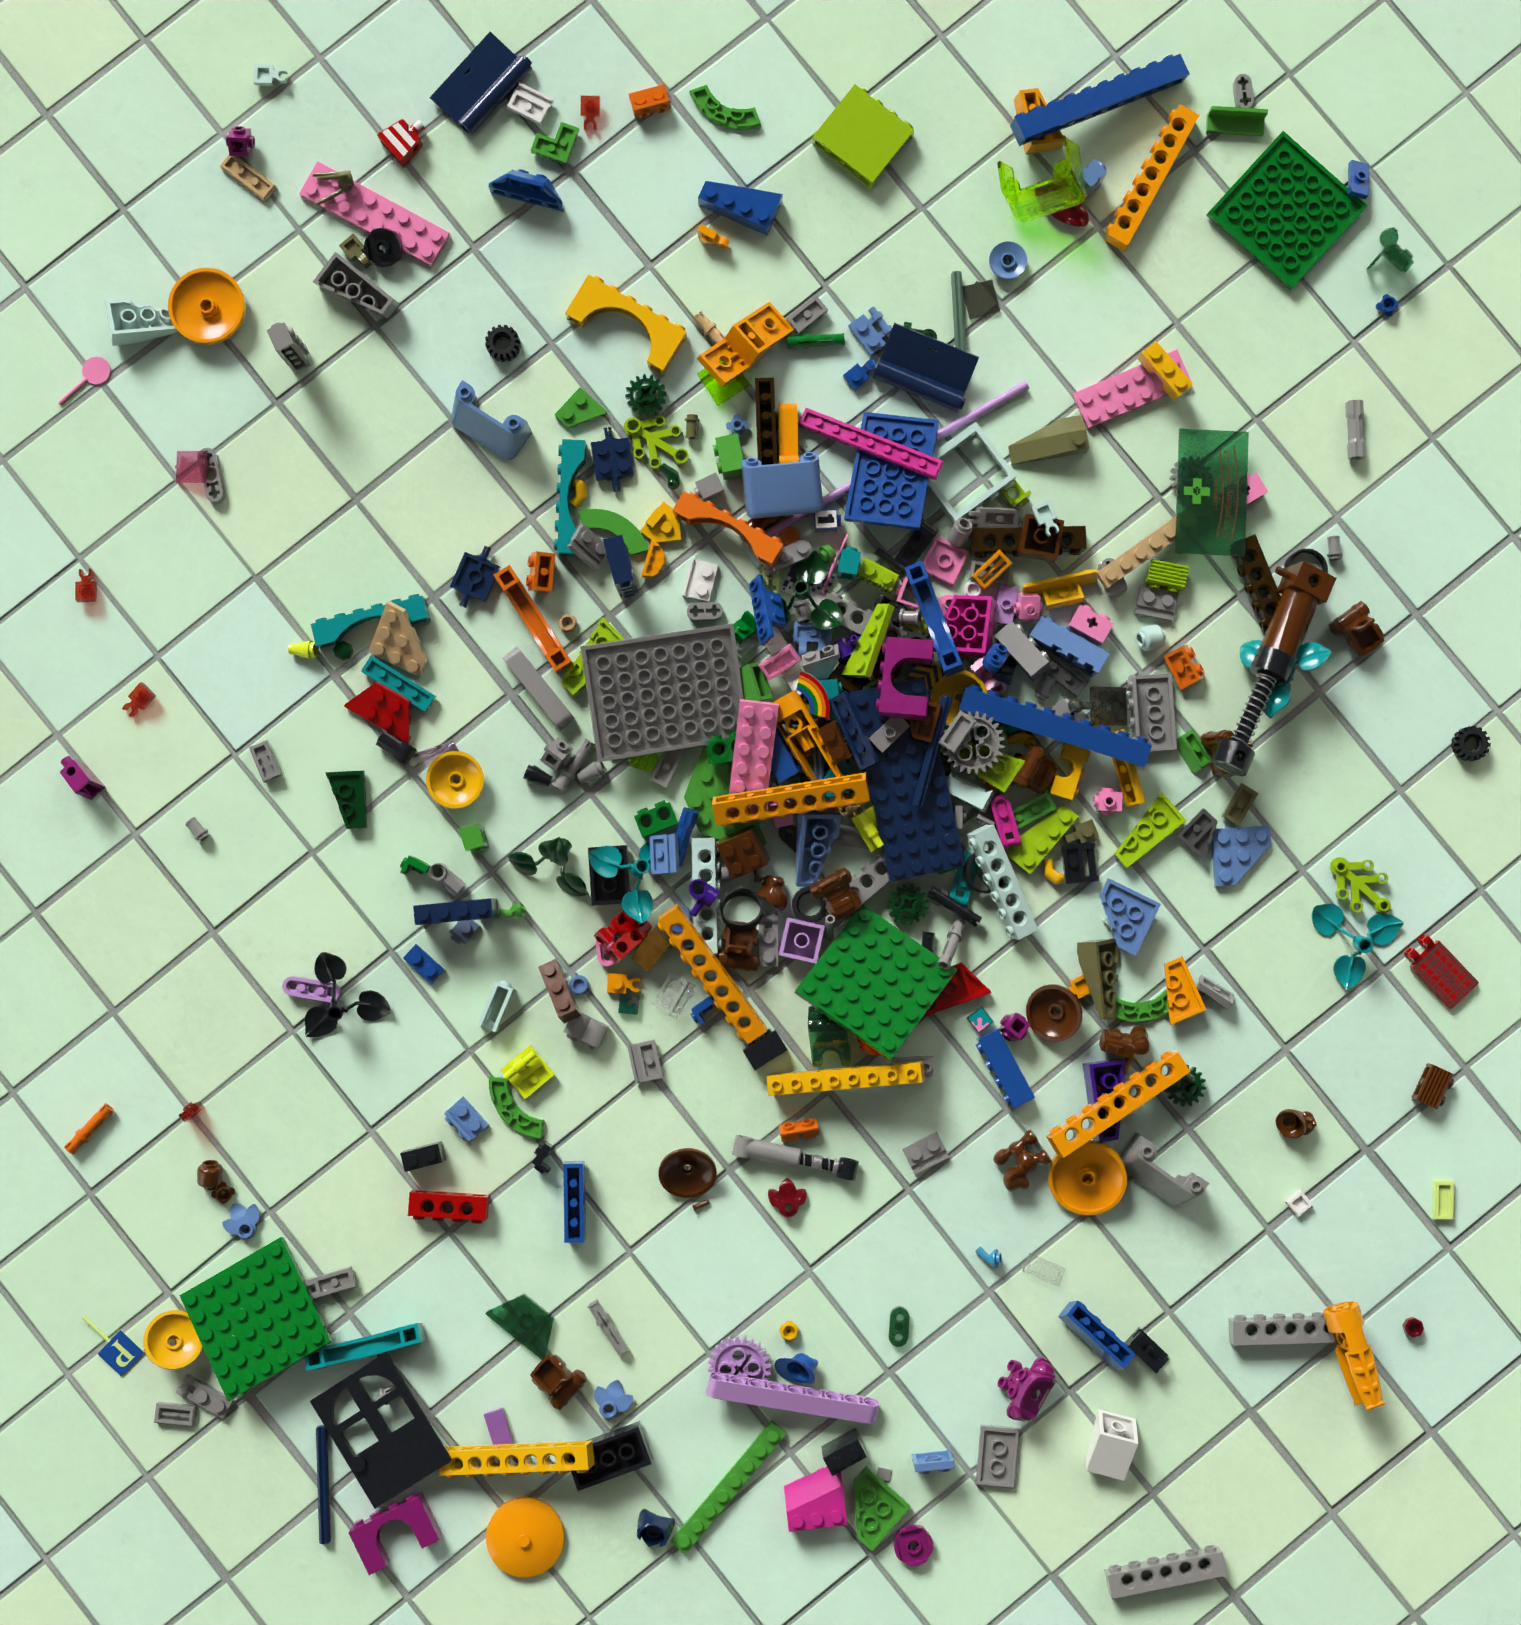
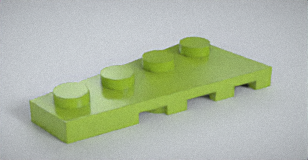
M891 604L876 605L841 675L847 678H871L895 606Z
M602 617L599 621L600 624L592 632L586 645L625 639ZM581 651L560 682L574 697L586 687Z
M968 741V745L972 746L973 759L976 760V744ZM981 746L978 750L980 756H987L989 748ZM941 747V749H940V752H941V753H944V752L947 751V748H942V747ZM962 748L959 751V756L962 759H967L970 755L967 748ZM1002 753V756L996 755L998 763L991 762L993 768L985 766L986 772L979 768L978 774H976L974 769H971V773L1004 794L1025 760Z
M1161 792L1114 855L1128 869L1187 820L1165 794Z
M1062 805L1020 836L1021 846L1015 847L1013 845L1005 850L1007 857L1027 874L1031 875L1077 821L1079 816L1066 805Z

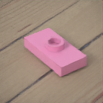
M790 643L759 663L758 666L768 681L800 662L801 658Z

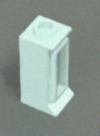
M950 773L949 777L946 776L950 796L984 813L987 811L995 795L993 790L987 792L985 789L956 775L954 776L952 773Z
M501 980L500 983L495 982L478 1022L479 1026L486 1027L493 1032H498L515 989L511 988V983ZM500 990L507 993L496 1022L487 1018Z

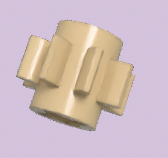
M849 804L846 807L838 808L842 816H848L851 819L861 813L862 805Z

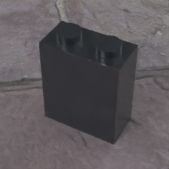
M856 1428L821 1446L823 1460L832 1476L867 1457L865 1444Z

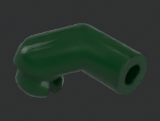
M663 463L659 471L667 476L668 488L677 489L680 485L678 471Z

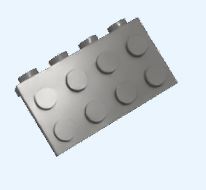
M1172 673L1130 675L1128 680H1126V690L1130 694V699H1127V708L1131 710V718L1128 721L1129 729H1132L1133 737L1131 738L1136 739L1137 736L1149 739L1148 743L1152 745L1150 752L1177 750Z

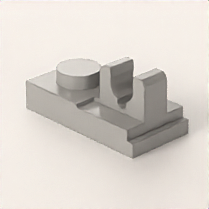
M1200 975L1196 987L1198 992H1204L1202 1000L1206 1001L1209 997H1212L1218 1005L1229 1009L1233 1004L1234 994L1204 975Z

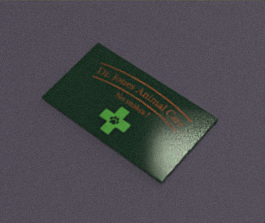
M1179 429L1175 553L1245 556L1249 432Z

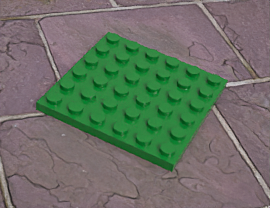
M1282 131L1206 216L1291 291L1368 205L1360 198L1348 195V188L1288 134Z
M862 904L861 908L856 911L796 988L795 994L891 1061L957 970L951 965L947 970L941 969L938 966L940 959L938 956Z
M284 1237L276 1239L179 1295L227 1401L235 1399L333 1342Z

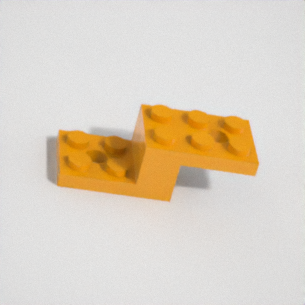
M769 301L734 324L723 340L701 353L697 360L721 387H724L758 364L768 349L792 334L795 329ZM766 324H770L772 328L767 327ZM720 361L726 362L727 366L721 364Z

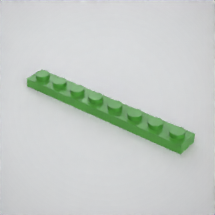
M771 1420L672 1537L671 1543L686 1554L785 1437L786 1431Z

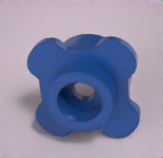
M1385 294L1382 296L1381 302L1376 304V309L1381 310L1386 317H1390L1392 311L1398 308L1399 303L1394 297Z

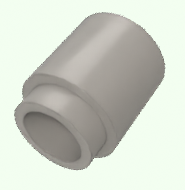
M960 518L955 521L948 535V540L952 545H965L972 532V523L966 518Z

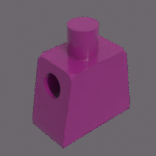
M66 756L61 760L64 768L60 771V774L76 794L92 800L105 788L104 784L84 763L73 760L70 756Z

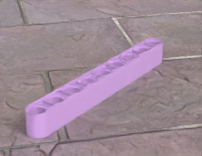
M719 1372L710 1373L706 1394L714 1399L866 1424L875 1423L879 1408V1402L870 1397Z

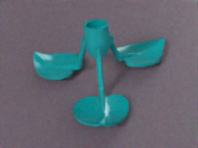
M1252 640L1240 647V659L1247 668H1250L1257 649L1262 643L1261 640ZM1314 642L1302 644L1296 656L1298 660L1295 661L1287 683L1282 685L1275 684V687L1271 689L1272 694L1268 696L1269 701L1265 702L1266 708L1262 709V711L1269 718H1272L1276 713L1285 708L1291 699L1289 692L1291 690L1290 681L1293 680L1297 665L1299 664L1300 669L1303 671H1313L1329 659L1331 650Z
M650 842L640 848L638 853L640 859L633 864L629 863L627 865H619L622 861V856L619 850L613 846L606 845L591 850L589 852L590 863L600 876L613 878L617 875L618 869L630 868L632 875L638 877L634 892H628L624 895L622 908L627 916L639 923H644L652 912L653 900L647 890L638 892V888L643 875L649 870L651 871Z
M1331 903L1316 905L1312 910V922L1319 933L1330 936L1337 929L1353 939L1352 944L1357 951L1352 953L1351 957L1348 955L1340 956L1333 966L1335 977L1346 990H1349L1360 981L1366 969L1364 959L1355 956L1370 952L1373 948V942L1379 945H1386L1392 942L1404 923L1390 914H1375L1367 921V928L1370 930L1367 933V937L1362 935L1354 936L1338 926L1344 920L1343 911L1339 906Z

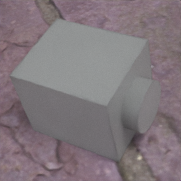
M716 472L695 482L696 488H694V491L704 502L724 494V488Z

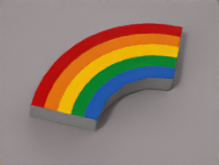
M800 671L796 690L803 693L808 699L810 714L829 719L831 713L830 699L822 683L813 675Z

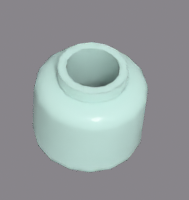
M1157 624L1141 627L1136 634V643L1144 651L1161 648L1166 639L1165 631Z

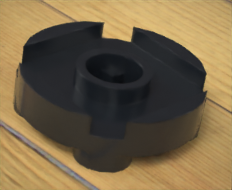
M377 228L372 230L368 238L365 239L364 251L367 258L375 263L376 266L389 267L401 260L403 246L396 231H392L389 228ZM382 242H384L385 245H387L385 253L383 252V250H380L379 246L382 245Z

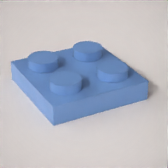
M950 1450L912 1454L915 1472H919V1474H929L933 1470L948 1472L950 1469L955 1468Z

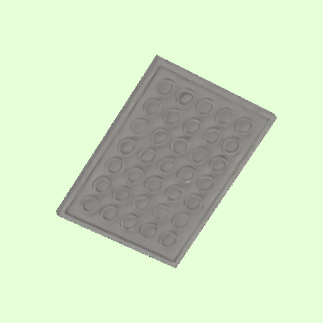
M732 623L580 646L598 762L706 745L705 740H711L710 736L722 735L723 738L729 737V733L736 732L740 699L744 698L734 625Z

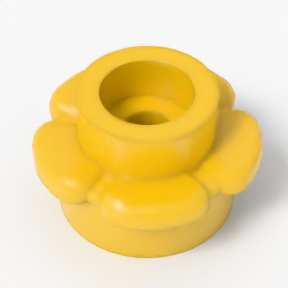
M786 1321L784 1325L780 1326L779 1331L783 1339L794 1340L797 1337L799 1328L792 1321Z

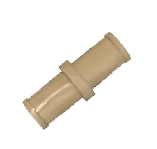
M702 311L693 317V321L704 330L703 333L706 336L708 335L716 344L725 338L717 329V325L711 322Z

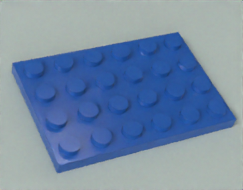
M864 412L861 424L862 430L926 455L934 456L939 420ZM857 450L844 520L847 522L920 530L930 478Z

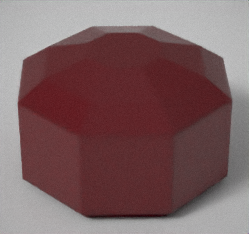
M1414 1317L1406 1318L1402 1325L1404 1332L1413 1338L1421 1336L1424 1330L1422 1322Z

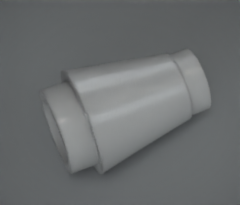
M593 761L577 773V776L583 784L603 778L607 771L603 762Z

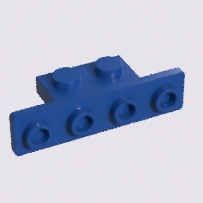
M758 574L749 583V590L759 643L764 646L774 637L773 627L783 629L787 624L781 594L765 590L763 575Z

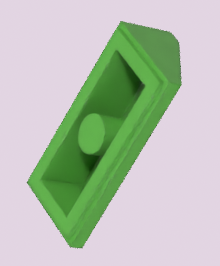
M1193 729L1176 739L1177 750L1192 773L1210 764L1212 759Z

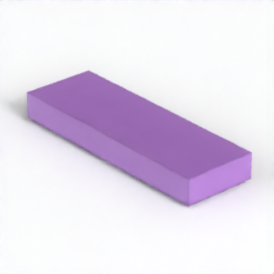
M503 1407L484 1413L493 1445L514 1444ZM513 1456V1461L519 1464L518 1459Z

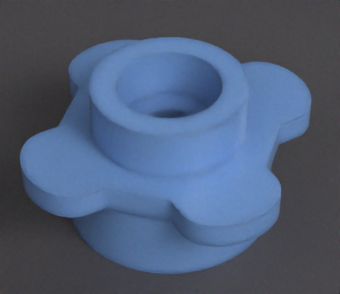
M739 414L734 415L733 420L726 424V428L731 430L733 434L738 433V437L749 427V423L743 421Z

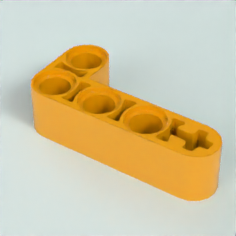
M779 403V463L799 462L797 403Z

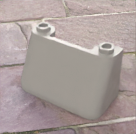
M1135 1133L1120 1155L1128 1175L1173 1206H1180L1197 1197L1209 1185L1207 1181L1193 1172L1187 1176L1178 1174L1174 1178L1152 1162L1157 1154L1155 1145Z

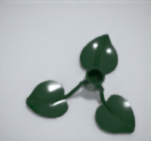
M816 550L811 552L808 559L799 563L796 569L797 582L793 586L794 593H792L788 606L782 598L786 624L791 619V614L788 610L791 609L797 597L799 600L809 599L816 608L810 615L811 623L815 628L819 630L836 629L842 626L843 615L837 603L830 599H824L818 606L810 595V583L818 585L826 579L828 574L827 566Z
M557 837L553 840L541 842L538 849L543 857L538 861H534L531 855L524 852H513L508 855L510 863L525 875L536 874V866L545 859H548L561 866V875L557 876L556 881L563 891L574 896L588 895L584 881L578 875L569 872L565 873L564 871L565 865L568 862L567 854L572 848V844L567 839Z

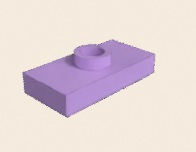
M999 585L994 623L1007 625L1009 622H1013L1014 603L1017 599L1018 587Z

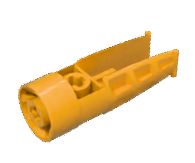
M797 690L774 701L773 703L779 704L776 726L809 780L816 781L818 779L794 736L797 737L805 752L815 747L806 729L810 732L835 776H844V774H841L838 765H835L817 731L819 729ZM802 711L810 725L806 726V720L799 712ZM785 721L786 729L794 734L789 736L781 722ZM798 721L799 725H797L798 727H793L792 723Z
M1354 1301L1342 1302L1325 1308L1323 1310L1328 1331L1333 1333L1337 1346L1335 1352L1348 1389L1354 1400V1405L1363 1403L1367 1411L1385 1405L1371 1345H1367L1362 1328L1365 1322L1359 1303Z

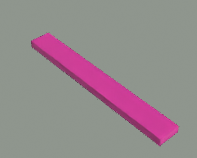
M805 408L798 422V426L933 480H937L944 465L942 460L808 408Z

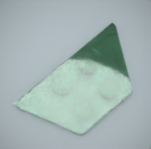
M525 1293L493 1309H489L485 1313L541 1360L546 1357L554 1317Z

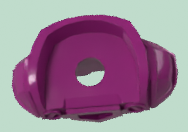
M1039 1357L1033 1362L1030 1369L1027 1367L1022 1369L1020 1362L1010 1360L1007 1365L1008 1371L1011 1372L1008 1378L1000 1377L997 1383L999 1388L1007 1391L1008 1398L1012 1401L1006 1410L1007 1416L1022 1422L1035 1420L1045 1399L1057 1383L1054 1379L1056 1376L1052 1364L1046 1358Z

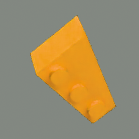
M1038 88L1020 90L1013 100L1016 114L1021 112L1026 114L1031 112L1036 106L1041 105L1044 107L1047 105ZM1057 131L1024 144L1025 154L1059 150L1067 142V138L1065 135H1062L1061 131Z

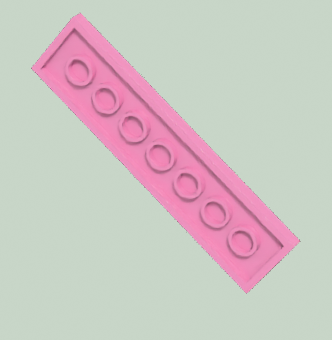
M318 161L299 193L301 197L314 204L343 188V186H338L337 179L318 181L317 177H313V173L337 172ZM353 181L354 186H350L351 191L344 192L318 205L369 234L377 228H389L392 231H396L401 239L403 252L430 267H433L450 237V233L355 181Z

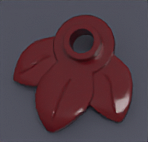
M789 1178L783 1180L779 1190H768V1198L771 1205L779 1208L781 1215L787 1218L796 1215L798 1207L805 1203L807 1197L806 1189L796 1190L794 1183ZM791 1204L792 1209L790 1211L785 1210V1205Z

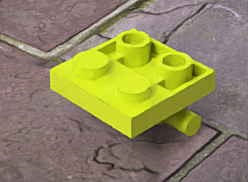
M873 806L851 819L870 852L884 845L879 837Z
M529 1045L500 1069L503 1072V1077L512 1083L524 1099L555 1075L532 1045Z

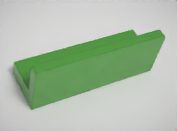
M1211 106L1207 113L1206 133L1262 137L1264 134V120L1268 114V109Z

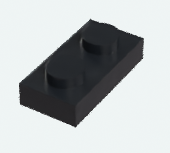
M1007 657L1000 670L993 673L991 678L1010 685L1016 663L1012 658Z

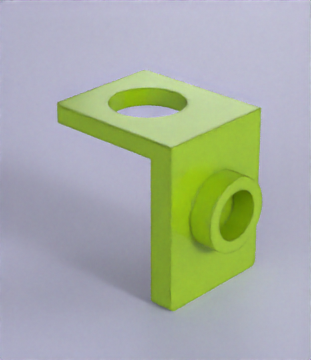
M1014 480L1015 484L1010 488L1018 490L1019 495L1016 498L1009 497L1008 490H1005V488L1000 492L1012 508L1017 506L1021 508L1029 502L1028 498L1032 493L1030 490L1025 493L1017 481Z

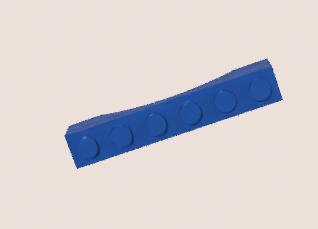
M923 561L905 567L930 636L934 640V646L946 677L964 671L965 669Z

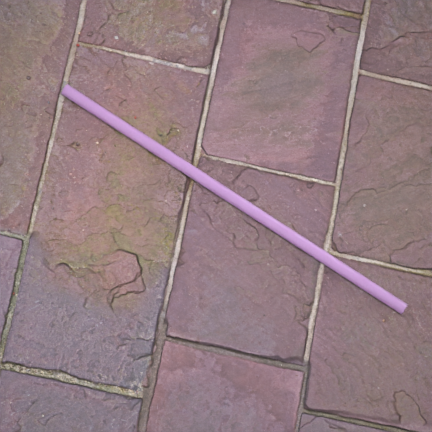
M1021 382L938 430L936 442L1029 389L1027 382ZM851 481L823 496V507L848 494ZM813 513L790 515L764 531L769 537L775 536L785 528L794 525Z

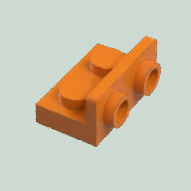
M665 84L629 93L635 118H645L655 112L664 113L671 108Z
M1183 645L1163 656L1180 690L1205 678L1203 675L1205 671L1200 663L1197 664L1194 658L1196 654L1191 646Z

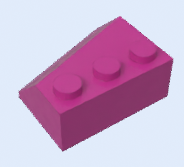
M954 595L945 614V620L960 657L982 658L991 648L997 605L992 596Z
M822 1467L816 1472L784 1486L789 1532L847 1525L841 1472L832 1476L828 1467Z

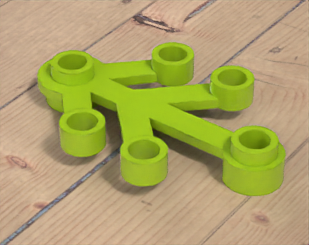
M657 415L655 418L643 421L636 417L628 418L624 423V430L626 434L632 436L633 454L636 459L640 460L645 456V451L640 443V435L647 441L650 455L649 464L652 469L656 470L661 466L655 446L673 456L675 462L679 465H684L688 462L689 454L687 450L683 448L675 449L661 440V438L670 436L673 438L680 437L681 428L674 425L669 429L650 433L645 428L652 426L662 428L665 426V418L662 415ZM657 419H662L663 423L657 424L656 421ZM635 424L637 429L631 430L630 426ZM673 429H678L679 433L675 435L672 431ZM638 450L643 452L641 456L636 455ZM682 454L685 456V459L679 460L678 456ZM654 460L659 462L657 466L652 465Z
M1337 857L1330 863V870L1336 875V897L1340 900L1348 897L1349 892L1345 889L1346 877L1350 881V910L1352 912H1361L1363 909V904L1359 898V890L1374 903L1373 907L1376 912H1388L1391 908L1390 901L1386 898H1380L1365 884L1374 882L1385 884L1388 882V875L1382 872L1376 875L1356 876L1350 870L1362 869L1364 871H1371L1374 868L1373 861L1348 862L1343 857ZM1366 862L1370 863L1369 869L1365 868ZM1339 863L1343 865L1342 870H1339L1337 867ZM1380 875H1383L1385 878L1383 882L1379 880ZM1341 890L1345 892L1344 897H1340L1339 892ZM1382 902L1386 903L1385 909L1381 908ZM1355 903L1359 905L1358 910H1355L1353 907Z

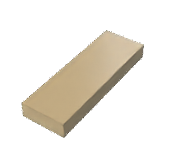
M228 155L220 165L221 169L264 202L277 189L275 184L238 156Z

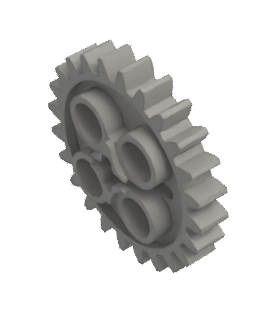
M968 711L967 715L977 721L973 727L974 740H978V744L975 745L977 759H973L972 746L968 745V741H971L970 733L955 754L947 749L943 755H950L947 762L954 761L953 768L960 765V772L967 768V774H970L971 769H974V772L978 774L979 768L986 772V765L993 768L991 762H999L996 755L1002 756V753L998 750L1005 747L1000 744V741L1005 740V738L999 737V734L1003 732V730H996L999 724H991L993 717L986 720V713L979 717L978 711H976L975 716H972L971 712ZM979 726H983L987 730V734L984 737H979L976 734ZM983 745L989 748V754L985 757L980 756L978 752L979 748ZM962 748H967L970 752L967 759H962L959 756V751Z

